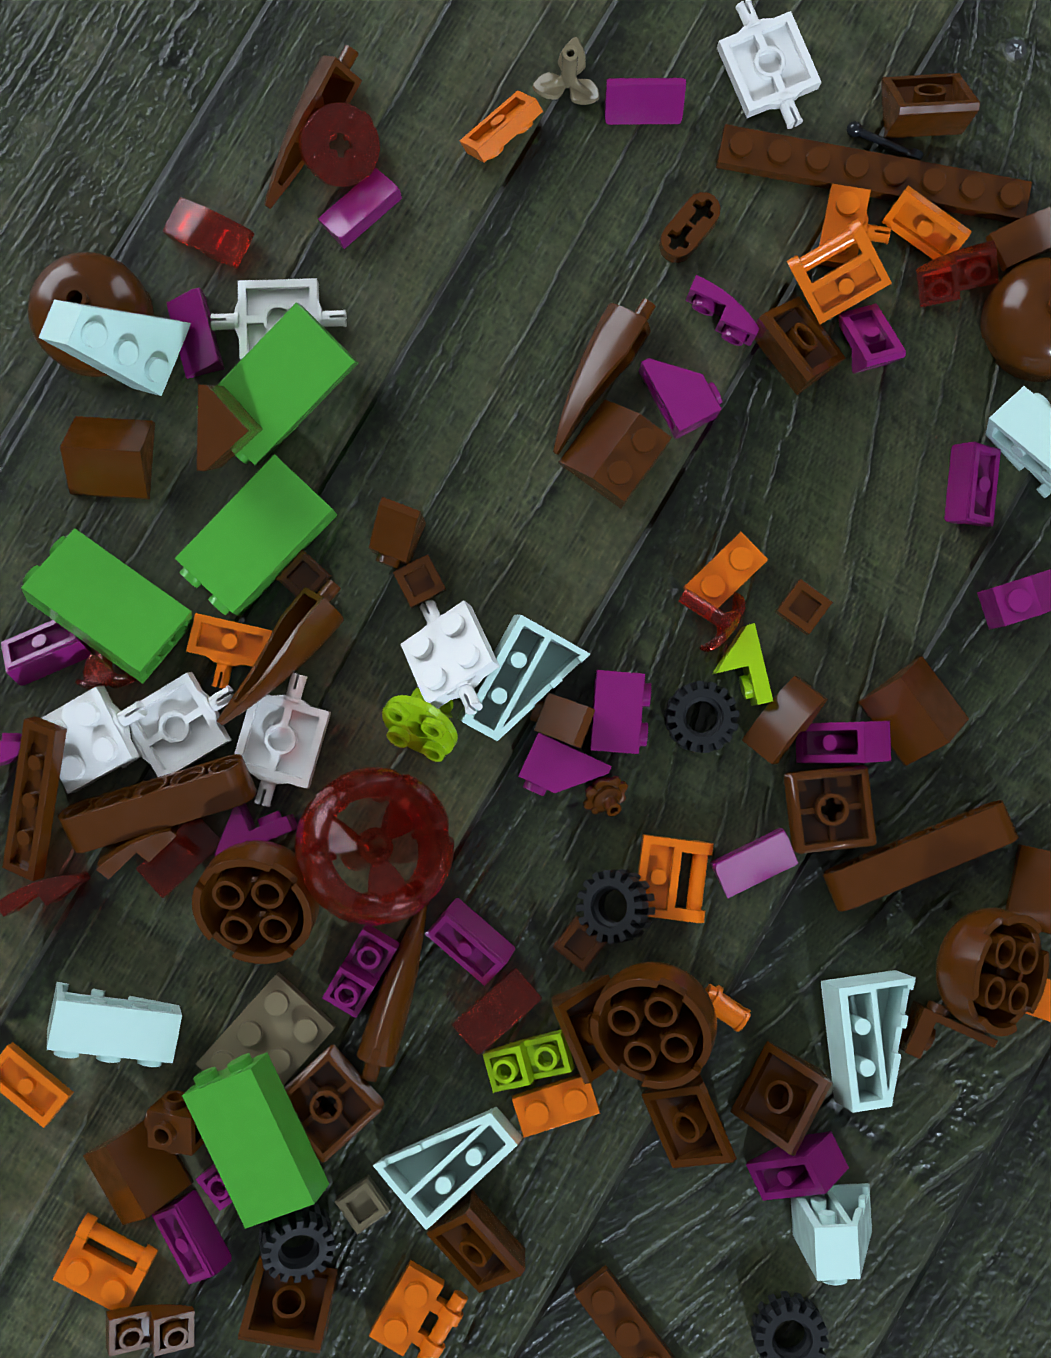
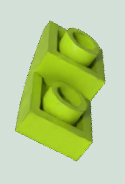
M562 1029L512 1042L485 1051L482 1054L493 1093L528 1086L534 1080L569 1073L575 1068L572 1054Z

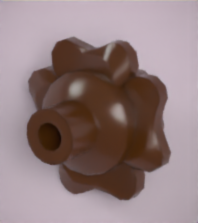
M618 776L594 779L592 784L585 790L584 808L590 809L595 815L606 811L608 816L619 814L621 811L620 803L626 800L627 782L621 781Z

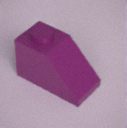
M650 358L641 362L638 372L675 440L717 418L721 411L720 404L722 403V398L713 382L707 383L703 374Z
M1051 569L977 592L989 630L1050 612Z
M890 721L811 723L806 731L799 732L796 737L797 763H868L891 761Z
M538 732L518 777L525 779L522 787L544 796L547 790L557 793L609 774L612 766Z
M831 1131L805 1135L795 1156L788 1154L777 1146L746 1163L763 1201L826 1194L849 1169Z

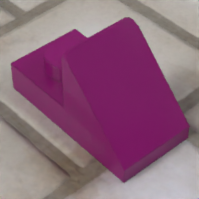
M877 303L839 314V327L852 348L853 374L889 365L906 356L905 348Z
M246 803L234 807L216 849L215 856L237 843L253 840L269 841L299 828L293 813L282 817L280 810L257 819L260 827L256 828Z

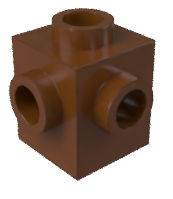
M167 1091L147 1110L144 1125L147 1129L149 1148L164 1150L169 1154L192 1156L204 1144L182 1097L185 1093L184 1091Z

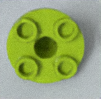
M416 688L411 696L398 695L388 700L382 711L383 721L389 730L386 734L388 740L397 747L405 748L408 746L424 754L432 761L441 762L445 755L453 750L458 740L457 731L449 719L453 718L451 713L453 701L450 700L440 708H436L424 701L419 688Z

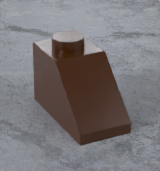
M385 497L381 498L369 544V549L374 554H377L375 561L394 569H398L399 564L407 565L411 563L426 525L421 511Z
M548 693L546 700L540 699L535 704L529 720L536 722L534 731L581 748L595 709Z

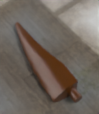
M345 45L338 59L334 56L320 57L300 97L282 141L264 202L266 207L271 209L323 139L343 116L362 80L350 70L359 55L352 47Z
M643 298L635 312L614 303H609L586 346L570 385L554 444L553 453L559 455L590 408L604 391L633 362L651 333L648 319L656 308L651 301Z
M328 579L317 593L306 587L303 588L280 616L270 639L251 671L217 719L219 724L223 726L277 688L300 668L341 625L344 618L330 603L341 590L336 583Z
M419 905L392 958L370 1012L357 1051V1057L366 1062L361 1078L364 1080L376 1082L380 1068L391 1067L395 1063L412 1003L423 944L427 906Z

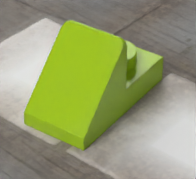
M755 623L749 624L739 630L712 675L743 668L744 675L739 676L743 698H750L751 706L773 702V697Z

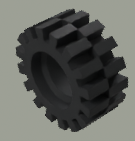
M696 681L679 688L667 702L668 706L664 717H666L665 726L671 734L670 737L680 747L692 752L708 753L719 750L726 742L729 743L733 738L732 734L734 731H737L739 725L736 724L739 710H736L734 697H730L727 689L718 686L714 682ZM698 701L709 703L716 712L715 725L704 733L691 729L686 720L689 707Z
M625 869L603 870V872L592 874L593 879L585 880L582 885L587 889L579 891L577 898L584 899L583 904L576 905V912L584 911L585 916L578 920L581 925H589L585 931L589 936L597 935L595 940L601 943H622L632 941L636 937H641L645 933L642 929L650 927L653 921L647 919L648 915H655V907H649L648 901H654L655 898L653 893H646L645 890L650 886L647 881H639L641 878L639 874L629 873L630 870ZM613 890L621 892L627 901L626 916L619 922L608 918L604 907L606 896Z
M317 1203L311 1205L310 1208L305 1207L264 1222V1226L259 1228V1245L265 1271L269 1269V1275L274 1279L278 1274L280 1275V1281L286 1283L289 1276H293L294 1283L301 1282V1275L307 1274L308 1280L315 1277L314 1270L317 1268L322 1273L326 1269L325 1261L331 1263L334 1257L333 1251H335L336 1244L331 1221L327 1211L324 1208L320 1211L319 1204ZM307 1235L311 1237L305 1244L297 1247L282 1245L294 1236Z
M780 1291V1299H776L773 1293L767 1296L770 1301L768 1305H765L763 1301L757 1305L760 1313H753L752 1322L754 1326H751V1334L760 1358L826 1357L823 1348L828 1349L829 1341L826 1337L828 1331L818 1309L815 1308L812 1301L808 1298L804 1301L802 1295L794 1292L793 1297H790L788 1291ZM794 1320L802 1324L804 1336L797 1345L783 1347L775 1341V1330L781 1323Z

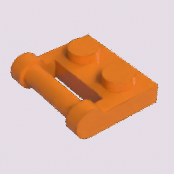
M859 219L849 223V229L799 258L798 255H795L787 260L819 324L826 322L892 284ZM857 243L862 252L861 254L811 282L807 271Z
M642 835L638 874L641 876L639 881H647L650 887L645 891L647 894L653 893L655 898L654 901H648L649 907H655V915H648V917L704 923L705 910H702L708 855L712 856L714 843ZM682 852L692 853L686 907H677L676 898Z
M88 1212L79 1225L75 1237L52 1280L109 1310L130 1307L159 1249L150 1244L144 1247L98 1223L99 1218ZM89 1238L136 1262V1268L87 1244Z

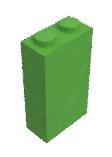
M297 302L218 384V386H224L263 429L235 455L245 464H248L250 461L254 465L262 464L359 364Z
M274 454L176 556L175 559L183 566L179 573L194 587L198 588L202 584L212 593L208 600L221 613L227 615L230 611L241 617L276 580V577L302 549L305 550L337 514Z
M74 528L67 537L62 536L53 544L49 552L50 556L41 566L36 565L32 567L25 575L23 586L21 587L24 596L31 605L143 684L193 624L192 611Z
M268 1052L254 1058L251 1057L250 1053H247L227 1064L228 1068L218 1071L216 1067H211L197 1074L193 1078L195 1084L182 1097L245 1229L314 1205L328 1187L329 1182Z

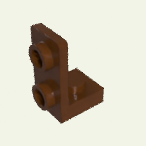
M929 999L925 1006L913 1000L907 1014L906 1029L902 1028L899 1048L905 1053L920 1059L923 1051L929 1050L934 1042L936 1035L934 1026L936 1022L993 1048L996 1047L998 1040L984 1031L972 1028L950 1017L951 1012L947 1007Z

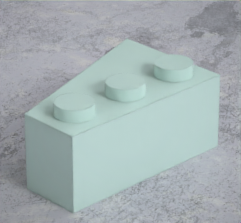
M54 299L39 338L133 389L162 396L191 323Z
M1023 386L989 417L985 435L998 449H1001L1004 456L1018 471L1025 467L1041 483L1036 490L1046 498L1051 494V404L1043 395L1039 393L1033 394Z
M514 615L493 652L500 667L484 677L474 689L482 704V709L480 711L476 709L477 713L469 715L463 707L457 719L498 741L532 710L540 699L562 682V679L579 663H582L590 653L522 615Z
M892 970L821 981L834 1101L853 1113L892 1106L901 1054L898 1053L902 1028L906 1029L908 1015H905L909 991L914 989L916 977Z
M56 983L47 1027V1050L54 1051V1055L62 1058H77L79 1053L96 1055L97 1060L108 1063L120 1062L121 1058L136 1059L138 1064L147 1067H160L162 1062L173 1063L182 1019L179 1005L129 996L128 1000L105 997L106 991L92 989L91 995L67 992L69 984Z
M494 1107L386 1155L377 1161L373 1167L425 1230H427L520 1143L523 1137L498 1107Z
M869 1183L833 1185L826 1194L791 1198L793 1237L816 1280L828 1285H843L847 1283V1279H860L872 1233Z

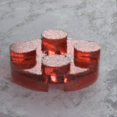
M331 103L320 107L305 122L300 132L299 148L304 164L320 181L329 186L347 187L358 184L372 174L374 166L378 161L380 142L377 130L369 114L347 103ZM337 133L342 134L344 140L349 141L350 149L344 151V157H338L337 150L330 149V141L336 140Z

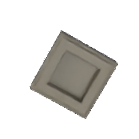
M369 1174L338 1195L334 1201L357 1235L391 1210V1205Z

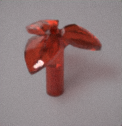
M687 588L678 600L679 603L717 627L716 636L699 647L703 652H709L722 646L738 626L746 609L743 595L737 592L734 593L732 611L726 613Z
M95 650V655L90 654L84 665V680L76 678L75 685L89 690L96 686H105V688L110 686L117 689L130 685L137 679L128 673L117 674L112 669V662Z

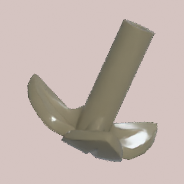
M573 37L560 53L558 65L561 70V76L550 72L544 73L534 81L532 86L537 94L546 99H559L565 88L569 89L571 101L576 104H592L600 98L599 89L592 80L577 79V75L586 68L584 49L577 37Z

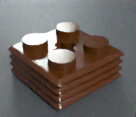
M853 765L784 774L793 851L803 854L876 845L867 766ZM827 799L831 803L838 805V811L832 812L831 819H828L826 814L821 813V806L826 805Z
M330 1045L284 1087L311 1146L321 1162H326L378 1115L384 1105V1100L366 1080L361 1078V1074L335 1045ZM322 1095L327 1098L332 1096L336 1100L334 1104L335 1110L331 1106L325 1109L320 1106L323 1099Z

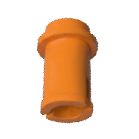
M709 984L705 990L713 1002L717 1018L732 1027L734 1031L739 1032L748 1022L751 1010L743 1007L723 993L724 989L722 986L718 985L715 987Z

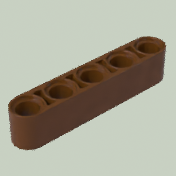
M234 754L78 801L63 809L58 814V819L76 853H84L243 805L256 796L257 789L242 755Z
M997 800L973 808L825 870L822 874L837 911H847L1011 844L1019 837L1003 800Z

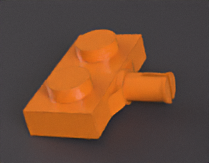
M838 184L831 185L819 246L849 229L848 224L856 219L860 220L870 241L888 244L891 227L868 224L867 207L871 190ZM855 243L819 265L837 268L858 256L860 248Z
M195 613L186 652L203 655L216 662L217 666L211 686L223 689L229 684L233 667L254 666L273 631Z

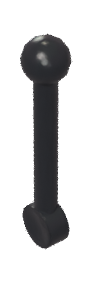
M853 121L847 126V133L850 137L860 136L909 159L921 161L924 156L923 152L918 149H908L863 129L862 125L857 121Z

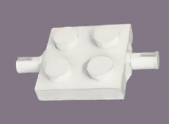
M745 0V3L741 1L735 8L744 27L738 33L719 40L717 50L746 117H752L769 109H780L787 129H792L793 126L796 127L803 122L794 101L800 96L819 89L821 84L820 77L791 11L775 18L758 19L752 1Z
M317 278L238 281V302L235 312L227 314L211 313V328L213 331L235 329L239 338V358L242 360L296 302L301 304L323 327H347L346 310H322L319 303V283Z
M434 600L425 601L426 605L422 603L420 606L427 625L401 643L406 659L424 701L436 708H440L450 700L460 698L465 712L469 715L477 713L476 709L479 711L482 709V704L474 690L475 687L478 686L484 677L499 668L500 665L471 605L463 600L443 615H440L436 602Z
M187 672L141 700L140 702L145 707L140 710L146 709L147 716L129 724L132 741L139 757L123 765L122 768L127 767V765L142 757L151 764L156 775L160 777L183 770L232 741L225 727L219 724L217 719L220 716L218 710L228 705L234 694L230 693L234 690L227 685L222 690L209 696L202 690L193 672Z
M292 673L286 695L267 694L247 709L234 754L242 755L249 772L261 780L256 799L254 800L256 804L270 807L276 784L289 783L306 789L310 788L331 712L312 707L304 700H301L307 676Z
M96 686L42 717L44 720L67 728L60 779L68 794L79 791L139 757L131 740L129 724L147 716L146 709L140 710L145 707L142 702L136 701L121 711L113 704L105 686Z

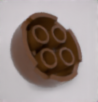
M94 252L72 253L53 261L37 277L28 301L30 327L41 348L62 367L76 374L89 377L108 375L39 338L54 299L154 316V308L149 293L135 274L118 260Z
M1051 257L1030 260L1009 271L991 290L985 300L981 313L982 339L984 338L990 353L996 359L995 363L1012 376L1031 382L1051 381Z
M261 840L237 843L220 852L204 870L194 887L192 895L193 915L199 929L209 941L213 937L221 945L234 952L233 958L255 964L276 963L293 956L294 952L309 938L320 909L319 887L313 872L306 862L295 852L282 845Z
M983 908L966 914L950 928L938 952L936 981L938 991L945 1006L959 1021L972 1028L1002 1037L1017 1031L1016 1023L1023 1017L1025 1012L1032 1014L1035 1012L1042 998L1049 970V951L1042 950L1039 933L1043 929L1034 918L1001 908ZM1019 973L1023 974L1021 982L1017 981Z
M643 962L621 970L608 981L596 1001L590 1019V1030L598 1054L615 1073L619 1069L630 1077L643 1081L641 1085L643 1087L669 1089L682 1086L700 1074L701 1069L710 1057L715 1043L717 1016L709 994L691 974L671 964ZM608 1024L611 1027L610 1037L608 1034Z

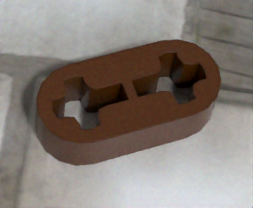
M707 192L694 194L665 227L660 238L659 249L661 255L671 263L686 261L715 227L720 216L721 207L714 195ZM704 206L710 209L708 213L709 219L703 216L694 225L692 220L696 212L695 207L699 210ZM685 230L688 233L683 245L685 249L680 246L675 250L671 249L670 236L673 239H677Z

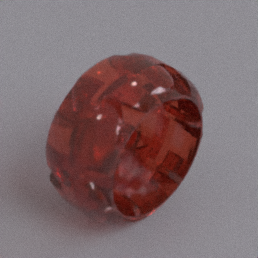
M365 767L347 772L320 789L312 801L307 804L297 827L295 855L297 865L304 877V885L315 901L326 911L350 923L379 926L415 915L423 910L424 906L440 892L452 866L454 839L448 833L449 817L446 809L427 785L411 775H402L391 768ZM372 798L374 802L378 803L389 801L390 803L386 808L381 828L373 827L357 834L341 820L335 818L338 813L344 811L351 802ZM414 830L410 835L412 840L417 839L418 862L411 878L404 881L403 877L388 859L393 852L392 839ZM364 845L367 847L368 852L365 851ZM340 853L343 864L352 871H363L370 868L367 892L360 893L355 891L343 881L332 862L337 860L336 854Z

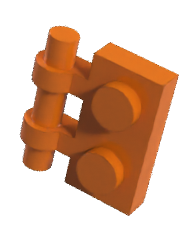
M410 1260L371 1327L369 1337L401 1356L405 1355L410 1344L413 1343L420 1348L416 1358H439L446 1347L444 1341L451 1328L457 1327L464 1315L462 1309L468 1297L460 1290H455L449 1301L441 1297L439 1294L444 1287L445 1280ZM429 1311L439 1317L431 1332L421 1327Z

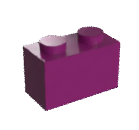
M605 670L595 671L592 705L595 712L591 720L589 750L639 754L640 746L646 747L648 723L642 722L643 706H650L651 683H645V674Z

